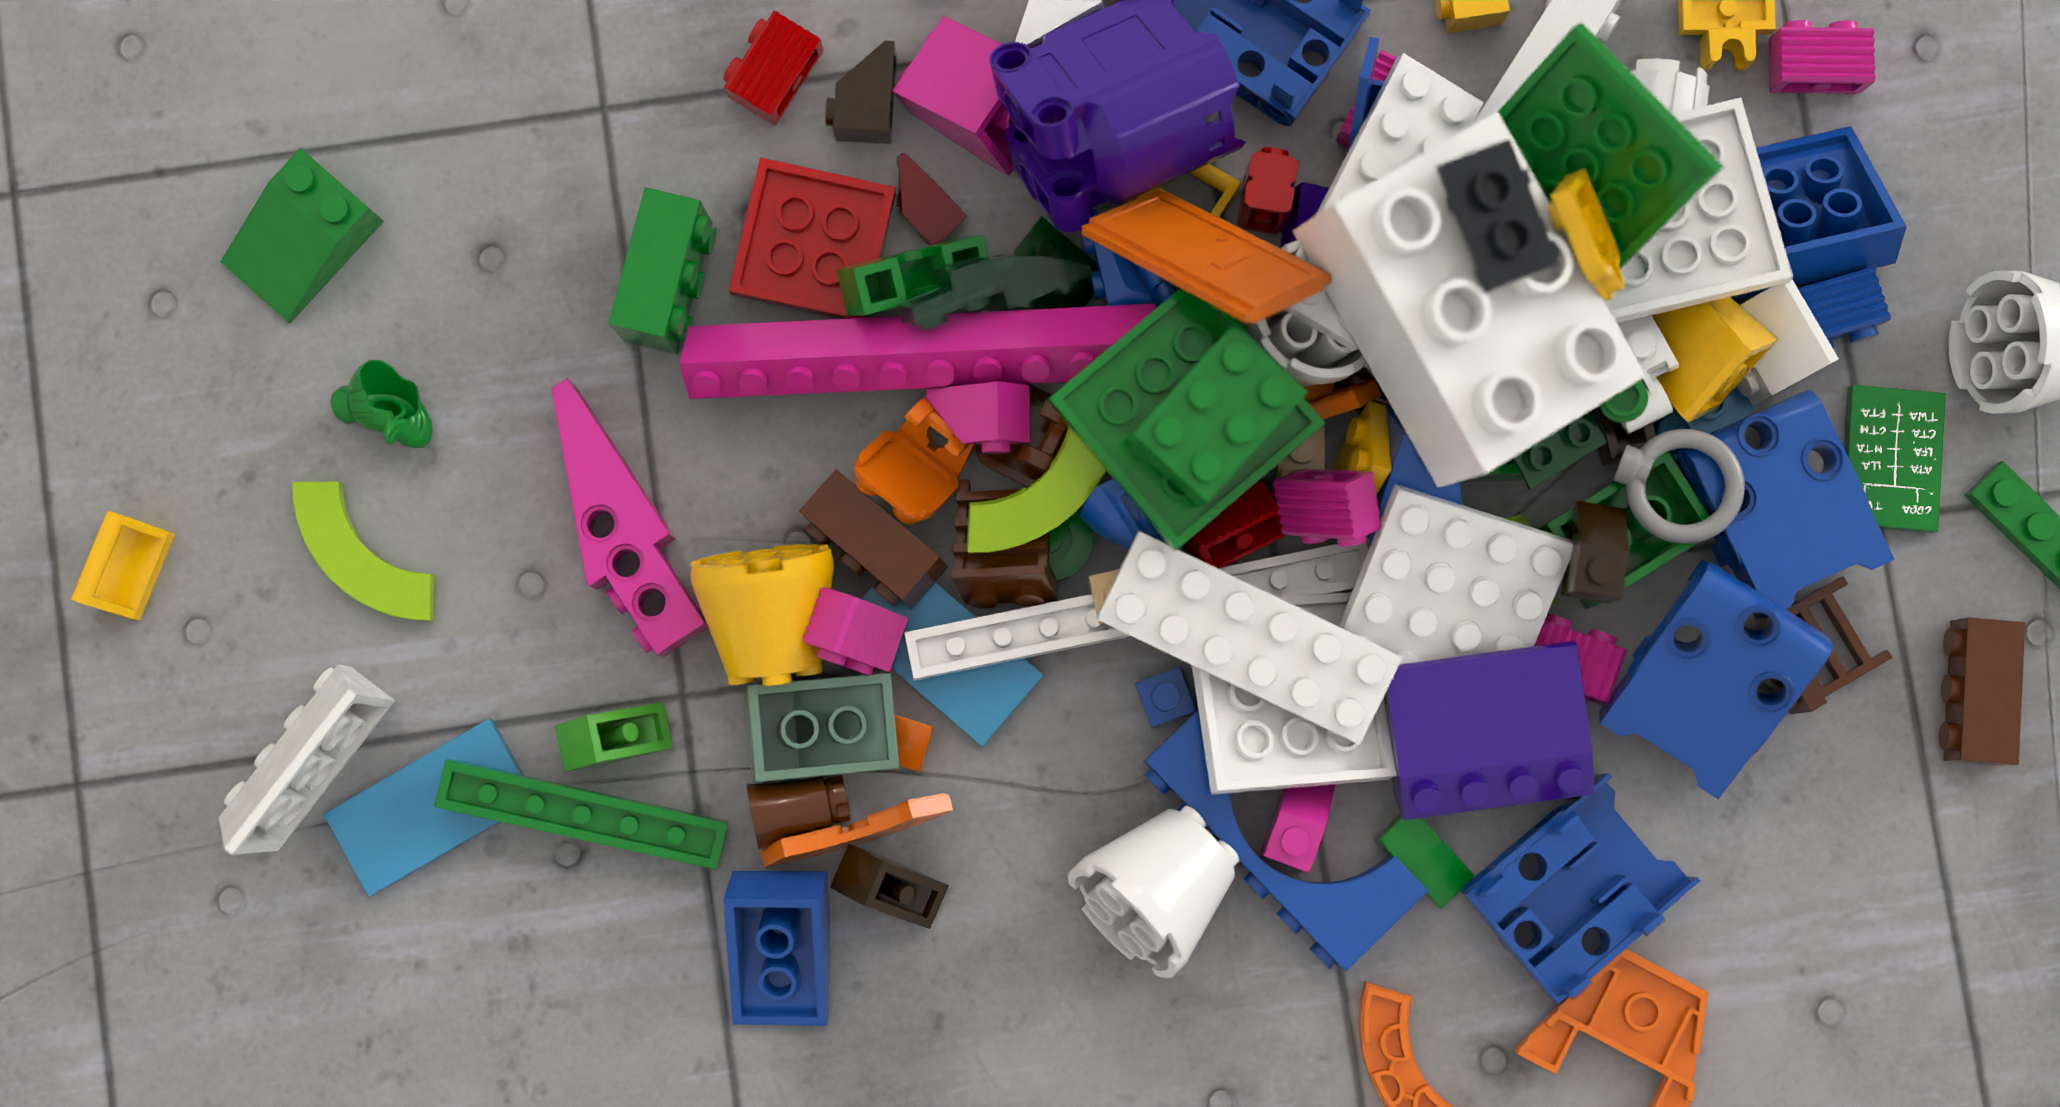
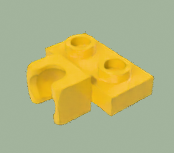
M1678 0L1679 35H1702L1699 40L1700 66L1704 71H1709L1713 64L1721 59L1722 49L1729 51L1733 55L1735 69L1743 71L1749 68L1755 61L1756 35H1770L1776 29L1775 0Z

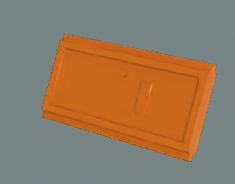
M1157 190L1092 217L1089 219L1088 224L1082 226L1083 236L1245 323L1250 322L1253 324L1323 291V287L1331 282L1330 273L1167 191Z

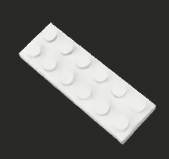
M1405 53L1401 54L1396 58L1317 214L1472 126L1484 102ZM1300 246L1295 256L1310 263ZM1324 287L1323 291L1283 309L1352 351L1359 349Z
M1140 531L1137 532L1096 618L1361 745L1403 658L1178 549L1174 551L1169 545Z

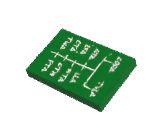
M1851 385L1847 387L1844 449L1866 493L1875 520L1881 529L1924 533L1938 532L1946 393L1864 385Z

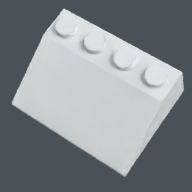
M338 664L335 669L332 667L328 668L314 684L313 690L316 693L305 707L303 705L297 707L286 719L283 726L286 732L276 744L271 743L266 746L257 756L254 762V766L257 769L247 782H239L226 796L224 804L227 807L219 816L224 849L231 855L279 851L396 700L351 666Z

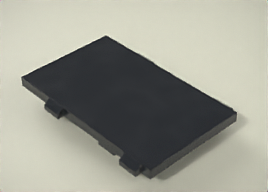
M1510 139L1436 167L1448 197L1445 199L1450 213H1454L1476 267L1474 273L1479 285H1483L1485 292L1559 264L1557 256L1561 255L1556 241H1550L1548 230L1528 184L1532 183L1527 168L1522 170Z

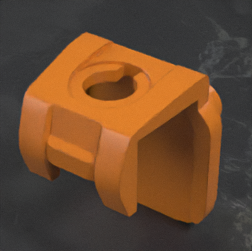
M927 395L904 416L907 420L896 432L887 430L880 434L860 453L853 465L857 488L869 496L879 495L893 506L895 517L908 525L931 518L954 495L959 486L958 478L966 467L975 447V444L962 443L929 403ZM930 427L949 440L946 445H940L937 449L930 443L933 439L930 434Z

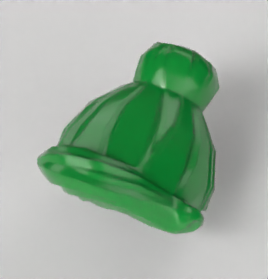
M370 359L359 366L351 377L349 386H342L331 395L332 411L338 420L345 424L359 422L370 430L383 433L384 439L389 445H392L396 439L404 446L423 448L431 441L433 433L431 419L420 400L417 386L414 382L401 377L395 368L382 360Z

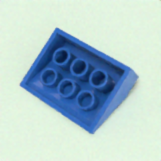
M1852 126L1756 148L1792 272V280L1796 286L1843 276L1870 267L1878 268L1896 263L1907 226ZM1768 288L1730 297L1733 300L1752 297L1760 294Z

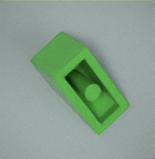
M664 702L586 715L555 725L564 772L605 765L673 748Z

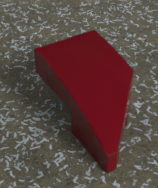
M901 153L897 157L899 177L896 207H900V215L928 245L942 242L967 215L906 153Z

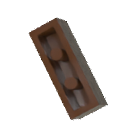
M837 469L799 510L810 522L804 530L820 544H829L832 541L844 551L838 559L859 577L865 570L878 581L873 589L893 606L901 600L912 610L948 568L947 564L938 554L868 495L861 492L854 483Z
M1971 617L1950 621V628L1946 630L1943 640L1944 653L1948 656V675L1944 676L1941 684V697L1943 702L1946 703L1945 722L1941 724L1939 730V746L1944 750L1943 761L1998 766L2019 765L2025 622Z

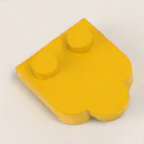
M1584 168L1566 175L1551 194L1553 202L1549 203V211L1558 231L1566 230L1584 275L1591 284L1595 285L1601 298L1607 301L1614 298L1615 292L1624 289V279L1619 267L1620 255L1610 226L1605 218L1588 173Z
M1370 401L1366 404L1359 418H1352L1347 429L1346 441L1338 453L1333 470L1372 471L1376 495L1392 469L1386 405Z

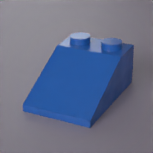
M733 871L723 898L733 1025L827 1026L829 1019L830 944L828 871Z

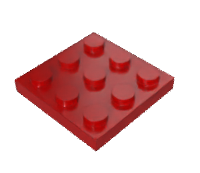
M760 157L728 290L729 293L739 297L840 319L867 318L868 315H847L836 269L881 258L897 192L896 187Z

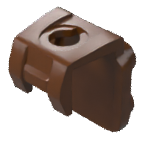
M1024 384L1029 385L1030 443L1011 444L1010 453L1000 454L982 453V445L975 444L976 455L983 465L1026 488L1036 482L1050 468V464L1058 454L1068 430V424L1047 401L1052 395L1031 384Z

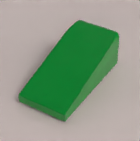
M1400 814L1374 839L1388 855L1396 856L1428 890L1426 893L1428 897L1440 909L1475 876L1423 818L1403 820Z

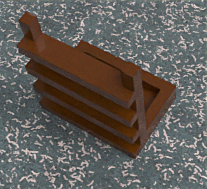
M969 479L960 480L959 492H956L958 513L954 521L956 543H953L955 559L954 569H951V579L965 604L979 609H990L996 607L997 604L1017 603L1021 606L1031 607L1048 601H1058L1059 584L1049 565L1051 531L1039 537V539H1034L1005 550L968 553L966 550L969 502L996 500L1018 492L1021 489L970 492L971 483Z
M1844 576L1815 590L1807 597L1794 602L1786 610L1823 633L1808 608L1820 602L1858 666L1847 672L1832 648L1825 666L1834 680L1822 685L1816 675L1788 711L1790 714L1808 713L1828 703L1825 699L1826 696L1892 659L1888 650H1884L1872 658L1870 657L1832 593L1848 585ZM1768 617L1765 621L1749 629H1763L1769 624L1771 618ZM1769 678L1777 693L1783 683L1778 679Z

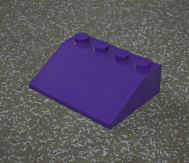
M1575 641L1400 664L1385 695L1387 720L1397 776L1392 778L1393 793L1403 820L1594 794L1593 750L1578 648Z

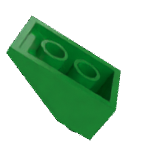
M299 148L268 182L220 262L287 322L291 323L384 221L304 150Z

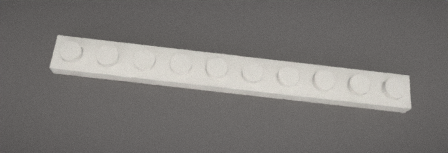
M1366 542L1354 546L1333 544L1226 566L1219 570L1276 597L1343 593L1353 591L1368 553V546ZM1091 594L904 632L914 681L1130 637L1131 635L1108 624L1098 623Z

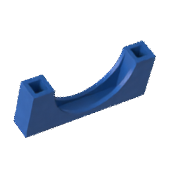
M1198 709L1143 761L1150 768L1144 775L1158 791L1165 795L1171 790L1183 803L1177 809L1178 811L1184 806L1194 809L1203 818L1206 824L1205 827L1216 837L1217 842L1223 841L1233 848L1239 857V863L1249 872L1243 878L1244 881L1262 899L1270 894L1282 907L1276 913L1278 917L1295 934L1303 929L1315 941L1309 949L1328 969L1337 964L1339 968L1347 971L1428 892L1423 884L1400 860L1392 855H1387L1379 863L1356 876L1333 882H1306L1293 879L1267 865L1255 854L1242 836L1233 813L1231 793L1211 795Z

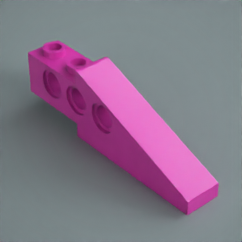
M566 378L552 387L551 390L586 582L596 590L610 582L612 587L606 590L617 610L621 614L628 611L638 625L632 629V633L646 653L654 650L656 655L665 657L708 629L707 623L699 607L661 551V548L676 539L577 386ZM604 514L612 515L614 519L613 531L606 537L597 538L593 531L595 520ZM628 553H636L640 559L638 571L632 576L623 577L618 569L620 559ZM662 592L666 599L664 610L656 616H648L644 610L645 598L650 593Z

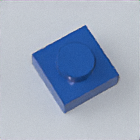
M1180 667L1135 683L1151 728L1196 711Z

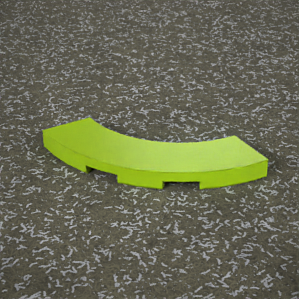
M1069 426L1064 442L1055 459L1050 464V468L1036 482L1003 498L984 502H969L966 545L968 553L1005 550L1030 542L1058 527L1086 502L1106 470Z
M339 481L292 482L293 504L301 535L309 552L331 581L345 593L374 610L399 618L434 622L435 575L410 572L397 568L370 551L359 539V535L349 518L345 504L343 483Z

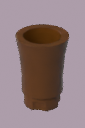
M842 775L825 780L823 776L780 783L746 784L758 849L769 846L782 838L832 827V822L843 823L851 821Z

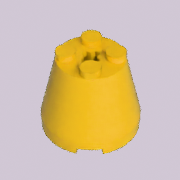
M828 544L774 546V549H759L743 553L741 550L691 561V585L726 671L729 685L751 683L756 681V677H762V683L765 686L781 685L792 681L791 673H795L796 676H807L823 672L822 659L816 657L819 647L805 643L802 636L807 634L806 627L811 624L809 619L814 615L813 608L817 606L816 599L820 597L819 590L823 587L832 588L834 559Z

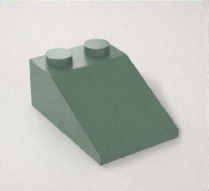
M891 673L794 681L773 686H765L763 684L749 685L744 688L752 782L899 768Z

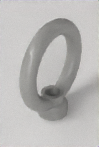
M1676 429L1661 433L1647 441L1640 449L1627 445L1613 478V481L1625 485L1627 501L1637 521L1656 537L1679 544L1702 542L1725 530L1737 516L1745 492L1743 471L1732 450L1715 436L1693 429ZM1691 448L1704 452L1718 464L1722 471L1725 483L1723 499L1717 510L1701 522L1687 525L1672 523L1659 516L1648 502L1645 482L1651 467L1657 458L1673 449Z

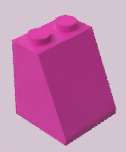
M943 16L935 29L928 34L924 45L909 67L902 72L892 92L910 114L1001 173L1010 176L1014 168L1006 132L1013 121L997 96L989 62L992 51L1002 45V43Z

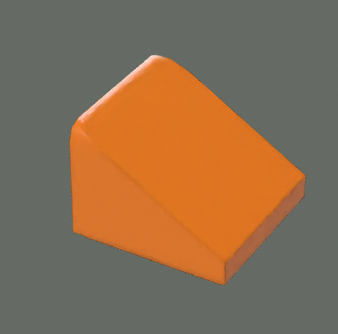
M895 715L899 766L921 772L935 727Z

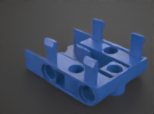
M1175 0L1173 3V7L1195 32L1215 34L1218 37L1220 43L1227 51L1240 85L1236 95L1272 120L1288 127L1294 123L1321 83L1328 78L1331 69L1371 12L1363 4L1364 0H1312L1308 3H1299L1295 0ZM1308 51L1318 52L1323 56L1325 63L1320 66H1311L1304 61L1302 54ZM1244 62H1252L1260 68L1261 74L1256 77L1244 76L1239 71L1238 66Z
M1807 389L1710 433V435L1720 439L1732 450L1741 465L1744 475L1745 492L1741 508L1731 524L1721 533L1714 536L1717 543L1710 546L1719 566L1729 565L1737 579L1781 607L1788 609L1792 605L1796 591L1855 564L1873 570L1895 560L1875 520L1866 493L1820 398L1812 390ZM1747 426L1754 428L1760 435L1761 441L1758 449L1751 448L1745 441L1744 434ZM1691 448L1675 449L1678 458L1674 459L1675 463L1711 516L1719 507L1725 490L1721 469L1704 452ZM1811 450L1819 453L1822 457L1823 469L1821 473L1815 472L1809 466L1808 456ZM1764 613L1753 614L1755 619L1769 617Z
M1701 560L1687 579L1690 583L1651 636H1646L1632 656L1635 658L1627 673L1613 691L1609 704H1604L1599 710V722L1618 736L1638 734L1695 770L1698 787L1719 799L1750 757L1762 747L1820 671L1831 654L1833 643H1831L1829 636L1710 561ZM1754 613H1764L1771 618L1769 624L1760 630H1751L1744 625V622L1748 616ZM1685 625H1692L1701 631L1699 637L1691 642L1677 640L1674 637V633L1678 628ZM1768 678H1775L1783 683L1781 689L1774 694L1760 693L1757 687L1763 680Z
M1610 773L1598 774L1594 777L1593 795L1571 797L1564 804L1551 811L1472 878L1461 890L1465 898L1496 933L1502 947L1516 957L1554 1004H1558L1568 997L1574 1000L1592 984L1590 979L1642 934L1647 937L1665 921V917L1662 914L1700 882L1698 877L1686 876L1675 862L1657 860L1615 811V791L1607 783L1612 778ZM1527 853L1535 856L1539 867L1536 875L1529 880H1526L1519 871L1520 859ZM1527 921L1533 928V940L1529 945L1520 947L1514 939V931L1519 923ZM1593 927L1600 935V945L1596 951L1588 954L1582 946V936L1586 930Z

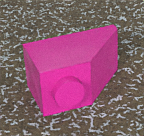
M997 381L926 390L929 403L962 443L982 445V453L989 454L1010 453L1011 444L1030 443L1029 385Z
M1336 784L1282 789L1259 855L1310 873L1326 828Z

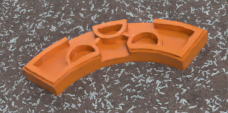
M945 793L910 799L886 810L867 816L868 819L852 823L846 827L841 828L840 825L801 835L782 838L761 851L764 867L776 866L847 848L848 844L859 845L923 824L953 811L949 794L945 795Z
M1364 981L1359 1008V1038L1368 1075L1385 1107H1454L1440 1097L1427 1083L1414 1060L1409 1036V1012L1412 996Z

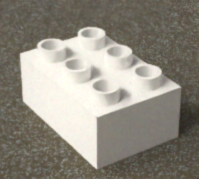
M1498 111L1339 200L1292 231L1310 263L1331 274V282L1325 285L1324 288L1438 488L1490 472L1646 376L1603 298L1599 295L1595 285L1591 284L1584 275L1565 230L1558 231L1554 225L1549 211V202ZM1510 139L1522 170L1527 168L1532 183L1528 184L1548 230L1550 241H1556L1561 255L1557 256L1559 261L1557 265L1485 292L1483 285H1479L1474 273L1476 267L1454 213H1450L1445 199L1448 197L1436 167Z

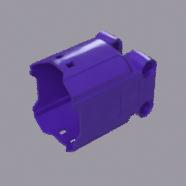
M1122 0L1045 34L1042 43L1031 49L1026 44L1020 42H1009L998 46L990 54L989 62L997 96L1013 121L1006 132L1013 168L1025 184L1031 197L1039 203L1057 229L1064 232L1080 231L1082 226L1088 224L1089 219L1094 217L1093 207L1106 201L1121 204L1242 149L1244 144H1246L1244 140L1235 138L1231 104L1240 85L1227 51L1215 34L1195 32L1173 7L1174 0ZM1218 112L1219 118L1206 123L1205 117Z

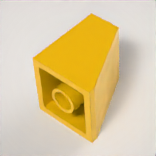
M1731 297L1652 315L1679 363V368L1659 375L1656 379L1662 385L1672 406L1688 423L1716 410L1779 340Z

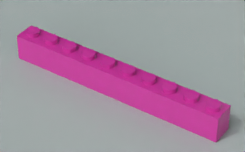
M1156 304L688 326L679 365L690 399L944 388L997 381L1015 384L1069 382L1156 309Z

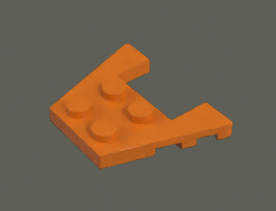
M1625 949L1590 979L1592 984L1574 1000L1568 997L1560 1002L1514 1050V1053L1557 1074L1577 1032L1580 1030L1663 1074V1078L1648 1107H1690V1102L1694 1101L1696 1083L1693 1082L1697 1053L1700 1054L1708 992Z

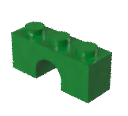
M984 235L962 236L836 269L847 315L859 316L909 304V300L943 292H954L995 281Z

